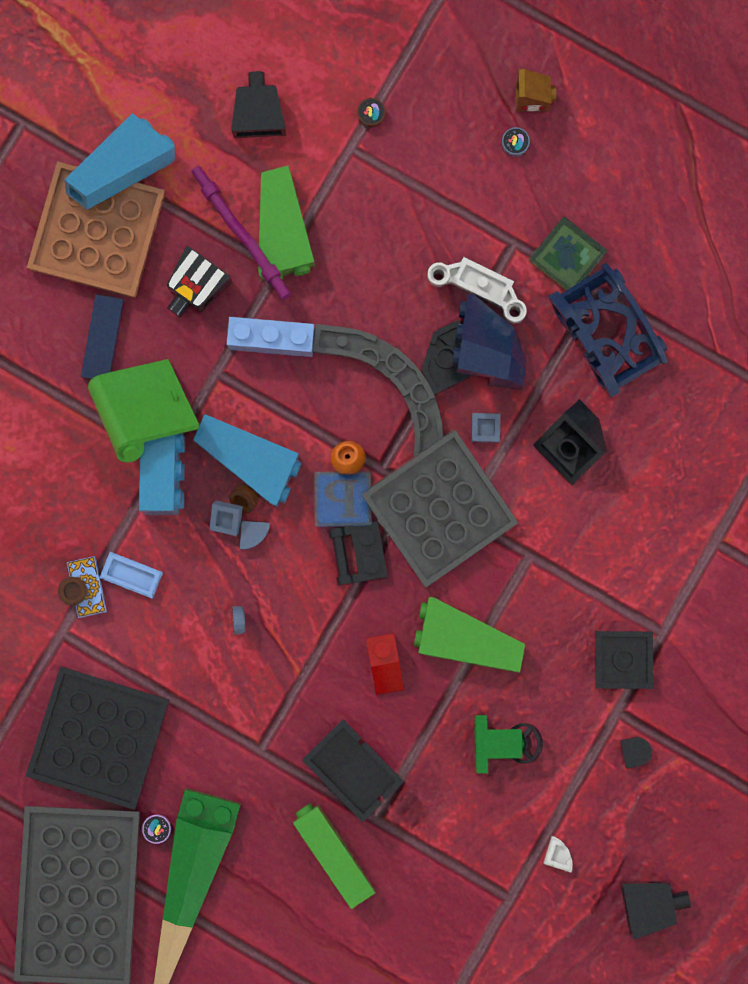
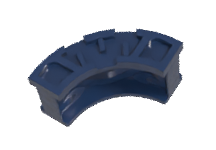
M605 263L601 265V270L561 294L556 291L549 295L548 298L556 317L565 326L575 341L579 339L581 346L586 350V353L583 355L590 365L598 384L610 397H613L621 392L619 388L660 363L664 365L668 360L664 353L667 351L665 342L654 333L641 308L624 285L625 280L617 268L612 270ZM607 283L611 287L612 293L604 294L601 288L597 295L598 300H594L590 292ZM585 296L586 301L574 303L575 301ZM619 297L623 304L617 303L615 300ZM587 310H591L593 315V322L591 324H585L581 319L583 316H590ZM598 310H606L626 317V332L622 346L608 338L593 340L591 335L596 330L600 319ZM636 325L639 327L642 334L635 335ZM644 343L648 346L651 355L635 364L628 354L631 351L634 355L641 356L643 353L639 351L638 346ZM604 346L612 347L618 354L615 356V353L611 350L610 356L605 357L602 353V348ZM625 361L629 368L613 376Z

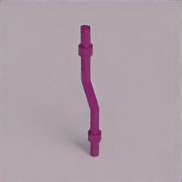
M201 166L195 167L191 172L202 187L201 192L206 200L212 202L227 226L246 246L261 268V275L267 284L271 283L282 300L288 298L291 293L280 278L281 273L276 265L269 262L255 239L235 218L220 196L221 191L216 183L210 181Z

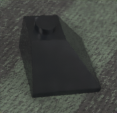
M580 399L564 412L533 444L571 485L607 452L600 419Z

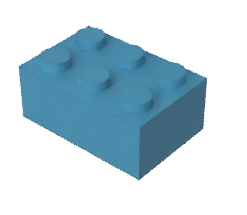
M182 433L144 442V453L140 457L139 511L144 515H179V509H184V492L180 489V481L185 479V464H182V461H180V452H185V436Z

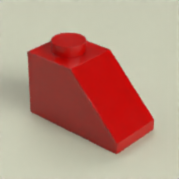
M394 633L366 638L376 695L404 690Z

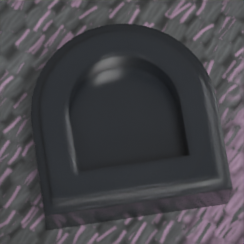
M640 737L620 740L626 769L644 765L650 760L652 749L647 740Z

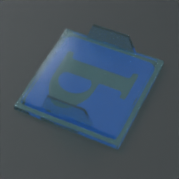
M359 471L356 474L350 475L339 474L338 472H314L315 527L372 526L371 509L361 496V493L371 487V471Z

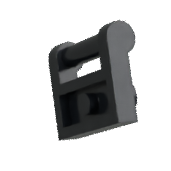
M378 521L328 530L329 539L332 538L339 575V577H336L337 586L388 578ZM352 535L358 574L352 575L349 572L343 538Z

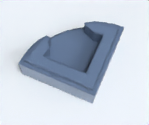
M242 521L240 550L251 549L261 543L269 532L270 523Z

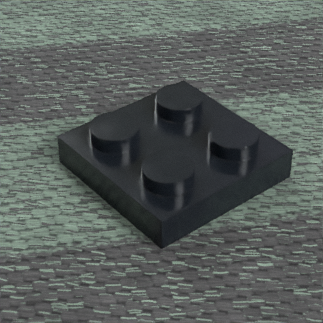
M595 631V688L653 689V632Z

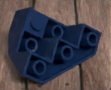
M468 294L467 301H461L459 318H464L463 324H458L455 340L461 341L460 348L455 347L452 362V364L458 365L457 373L489 378L488 386L522 390L527 360L522 351L515 328L474 294Z

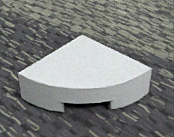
M551 836L543 863L572 872V857L567 846L558 838Z

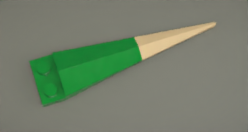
M188 788L184 791L176 820L154 984H169L233 834L241 806L239 802Z

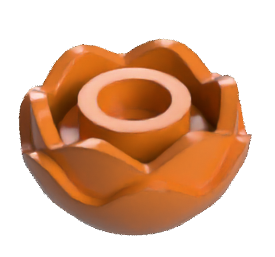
M344 441L334 447L330 460L336 472L350 475L359 472L366 461V454L358 443Z

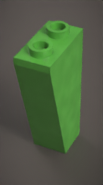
M289 166L261 173L259 247L269 262L276 265L281 273L280 278L282 280L284 275L292 273L295 276L308 274L311 272L310 268L315 267ZM258 265V272H259V275H260V279H261V281H265V279H264L263 276L261 275L262 270H261V268H260L259 265Z
M429 597L428 603L422 602L419 619L424 620L423 630L416 631L414 647L419 648L418 654L520 673L525 648L524 643L436 598Z
M309 803L297 811L295 814L297 819L293 822L294 826L349 907L352 909L375 894L374 887L320 804L313 807Z

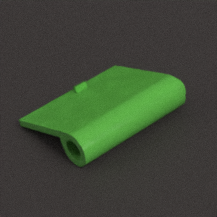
M169 359L100 374L91 379L88 384L89 393L115 454L122 462H133L140 458L144 453V442L199 429V423Z

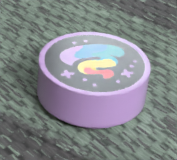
M160 814L148 817L142 826L143 836L147 841L154 844L166 841L172 831L168 818Z

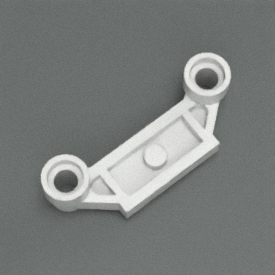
M465 257L459 263L450 265L434 263L428 269L427 277L433 286L442 287L452 284L500 307L503 310L505 319L512 324L519 323L525 318L527 309L525 304L516 297L512 288L514 281ZM439 273L442 274L444 278L442 280H436L433 276ZM516 310L519 316L512 317L509 312Z

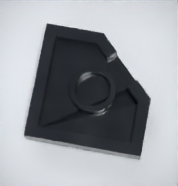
M459 319L433 332L421 372L429 383L434 396L475 376L457 373L458 365L452 364L455 347L460 348L461 341H455L457 326L461 324Z

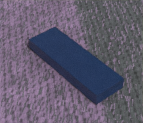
M95 295L81 378L91 380L100 374L112 372L124 305L123 299Z

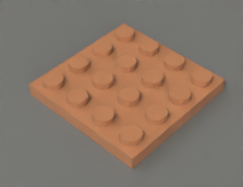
M57 161L27 269L136 299L166 194L165 190L135 183L86 210L68 196L65 190L64 180L77 166Z

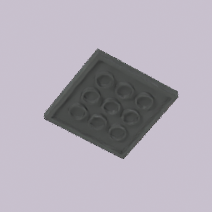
M455 429L361 493V496L425 588L518 524V521Z

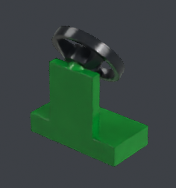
M474 715L475 773H488V759L512 758L518 763L526 764L534 762L540 756L543 748V739L539 730L532 724L520 723L511 729L487 730V715ZM523 726L528 727L523 734L522 729H518ZM532 731L537 738V750L534 756L530 751L532 745L530 735ZM523 753L529 760L525 761L519 758H522Z

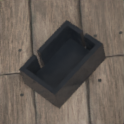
M343 719L302 761L364 822L381 805L378 797L381 795L386 800L404 780L367 742L361 745L358 741L362 737Z

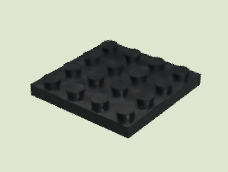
M60 666L26 777L136 810L170 699Z

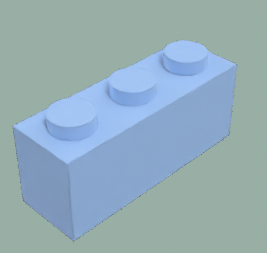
M229 317L227 347L229 350L313 357L315 327L314 324Z

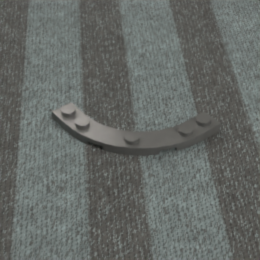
M316 324L313 353L341 356L361 361L381 372L397 387L409 408L413 421L415 435L413 457L443 437L442 420L434 393L421 371L404 353L370 333L346 327Z

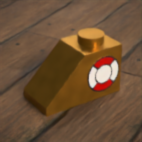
M519 69L516 80V112L549 111L551 102H556V85H551V76L527 69Z

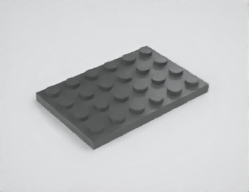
M25 806L14 981L66 984H130L140 811Z

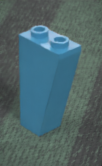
M132 113L64 180L66 194L88 210L170 165L175 160V145L168 136L160 135L147 120L139 119Z
M204 414L193 439L194 442L272 506L278 508L280 502L285 504L291 488L287 487L291 476L296 478L302 462L298 461L299 453Z

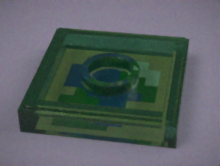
M564 216L530 257L529 262L563 289L568 290L585 280L608 250Z

